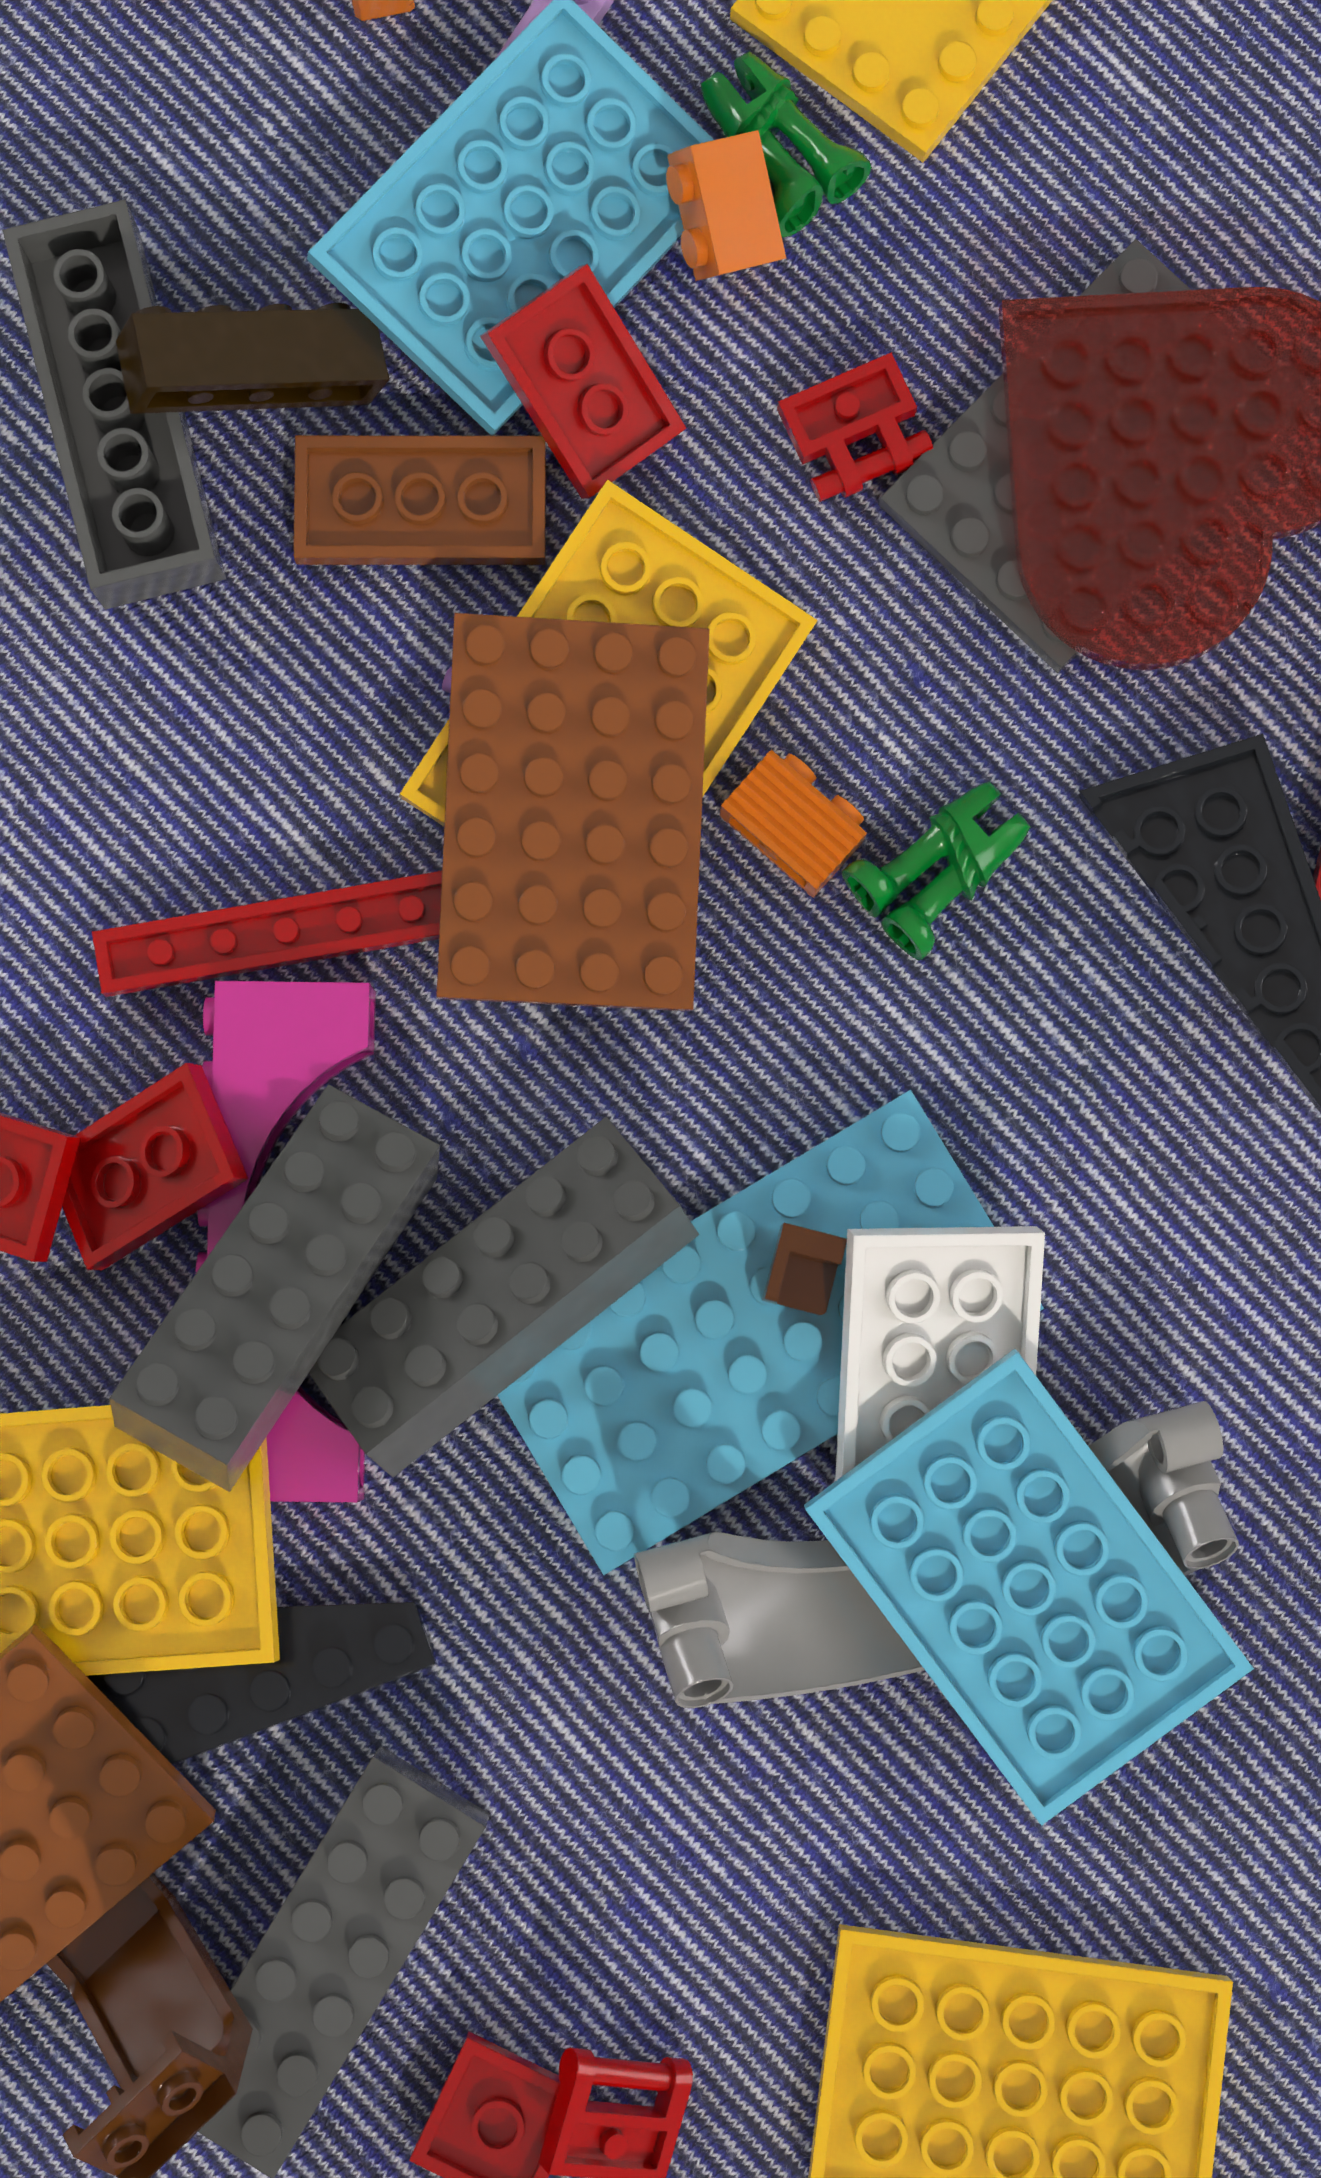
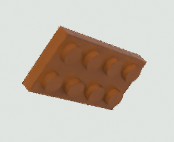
M295 435L294 560L297 565H546V441L543 436Z

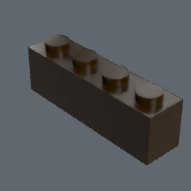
M331 303L321 306L317 310H292V307L286 304H272L262 307L258 311H233L231 307L226 305H213L202 308L197 312H171L169 308L164 306H152L132 313L116 340L130 414L369 405L389 381L379 328L359 309H351L350 305L346 303Z

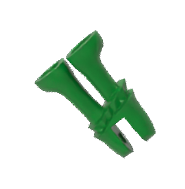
M749 51L735 59L734 67L742 87L752 99L751 102L746 104L730 81L720 72L713 73L703 81L700 89L708 110L726 137L759 130L768 176L775 188L773 199L782 238L790 237L803 229L814 218L821 206L823 195L830 204H838L846 200L865 183L872 167L870 161L863 153L853 148L839 145L823 134L796 106L799 99L791 90L789 79L774 72L765 62ZM779 130L801 153L812 168L814 176L800 166L777 140L775 135Z
M990 781L976 786L953 802L940 807L938 814L929 817L931 828L889 863L878 868L873 863L861 859L855 860L842 870V877L856 900L869 915L876 918L914 880L938 860L946 858L948 866L909 901L891 911L881 922L883 930L895 944L916 960H923L933 949L935 936L931 929V924L960 893L963 897L972 901L977 886L986 887L992 874L1013 854L1031 828L1023 816L1017 813L1006 823L999 825L991 833L990 837L981 829L975 820L983 817L987 810L1002 795Z

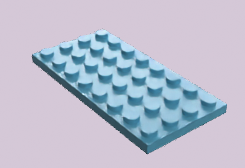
M911 1090L692 1220L691 1223L699 1233L695 1239L497 1395L603 1575L632 1559L634 1553L647 1550L838 1434L846 1248L842 1264L837 1267L825 1314L816 1315L762 1301L780 1227L783 1223L846 1239L847 1229L994 1227ZM1042 1304L1040 1306V1311L1044 1309Z

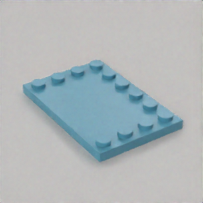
M553 0L308 251L307 260L491 436H494L523 404L480 335L573 270L585 264H588L615 308L677 243L684 231L679 206L673 202L667 188L666 173L669 167L667 154L691 145L713 141L714 139L573 0Z
M1016 1349L1002 1357L804 1504L807 1513L1041 1826L1254 1669Z

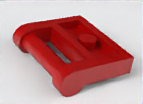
M567 2048L560 2059V2087L538 2163L549 2175L584 2178H666L692 2088L693 2071L689 2061L684 2058L665 2057L660 2063L594 2057V2054L589 2049ZM592 2085L658 2092L654 2106L588 2101Z

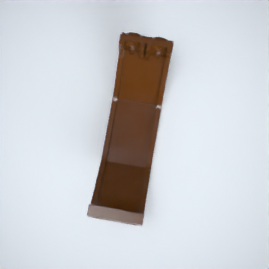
M154 1873L46 1963L71 1993L120 2086L119 2088L113 2085L106 2092L111 2105L85 2130L73 2124L63 2134V2137L74 2158L112 2174L117 2178H151L237 2094L253 2030L178 1900Z

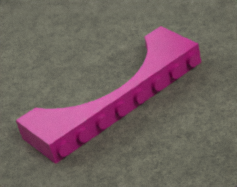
M215 981L214 997H206L203 1007L204 1033L206 1036H213V1061H204L202 1068L249 1179L198 1210L199 1226L208 1227L207 1252H199L197 1255L196 1273L258 1186L265 1164L278 1138L292 1117L331 1078L349 1066L374 1054L376 991L370 983ZM300 1386L266 1436L270 1501L358 1503L364 1500V1451L345 1424L322 1408Z

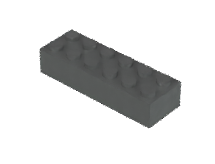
M126 200L3 229L90 590L106 610L226 580L185 412L130 414L116 340L132 313H136L143 308L158 306L140 231Z
M328 1084L110 1396L114 1426L230 1492L433 1186L438 1174L440 1145Z
M606 1116L339 1326L309 1371V1374L364 1453L391 1477H395L695 1239L699 1233L679 1203Z
M380 1745L230 1990L253 2030L237 2094L198 2131L200 2134L266 2176L275 2178L486 1828L490 1813Z

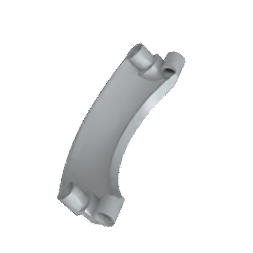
M1206 1401L1126 1421L1089 1445L1091 1451L1185 1576L1199 1569L1219 1564L1236 1552L1239 1543L1218 1498L1221 1483L1211 1463L1212 1460L1222 1457L1223 1439L1215 1413ZM712 1532L634 1553L643 1597L651 1615L657 1635V1643L675 1702L680 1707L698 1708L710 1704L801 1695L875 1682L925 1670L828 1540L775 1541Z

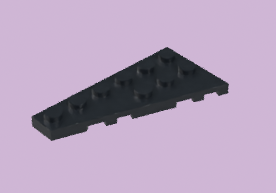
M1259 734L1080 790L1081 801L1321 1113V900L1264 735Z
M415 1602L277 1607L280 1660L274 1663L89 1675L87 1677L155 1748L174 1765L437 1665V1661Z

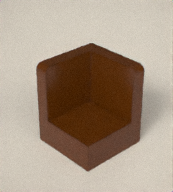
M783 1223L780 1227L762 1301L816 1315L825 1314L837 1267L842 1264L847 1239Z

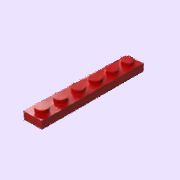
M442 871L92 931L101 993L106 997L439 939Z

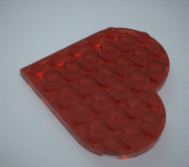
M1240 287L1002 300L999 307L1015 549L1019 575L1031 605L1044 624L1061 641L1082 655L1110 666L1132 670L1163 669L1187 663L1210 652L1224 642L1240 626L1258 601L1271 566L1273 539L1297 535L1321 524V302L1298 292L1273 287Z

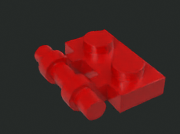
M892 352L778 401L777 411L802 465L825 455L831 467L830 471L810 479L812 489L819 502L840 493L844 498L863 490V483L890 471L895 476L904 473L914 465L913 461H916L923 453L934 449L926 430L904 438L898 423L914 417L917 405ZM876 433L882 448L853 460L847 445Z

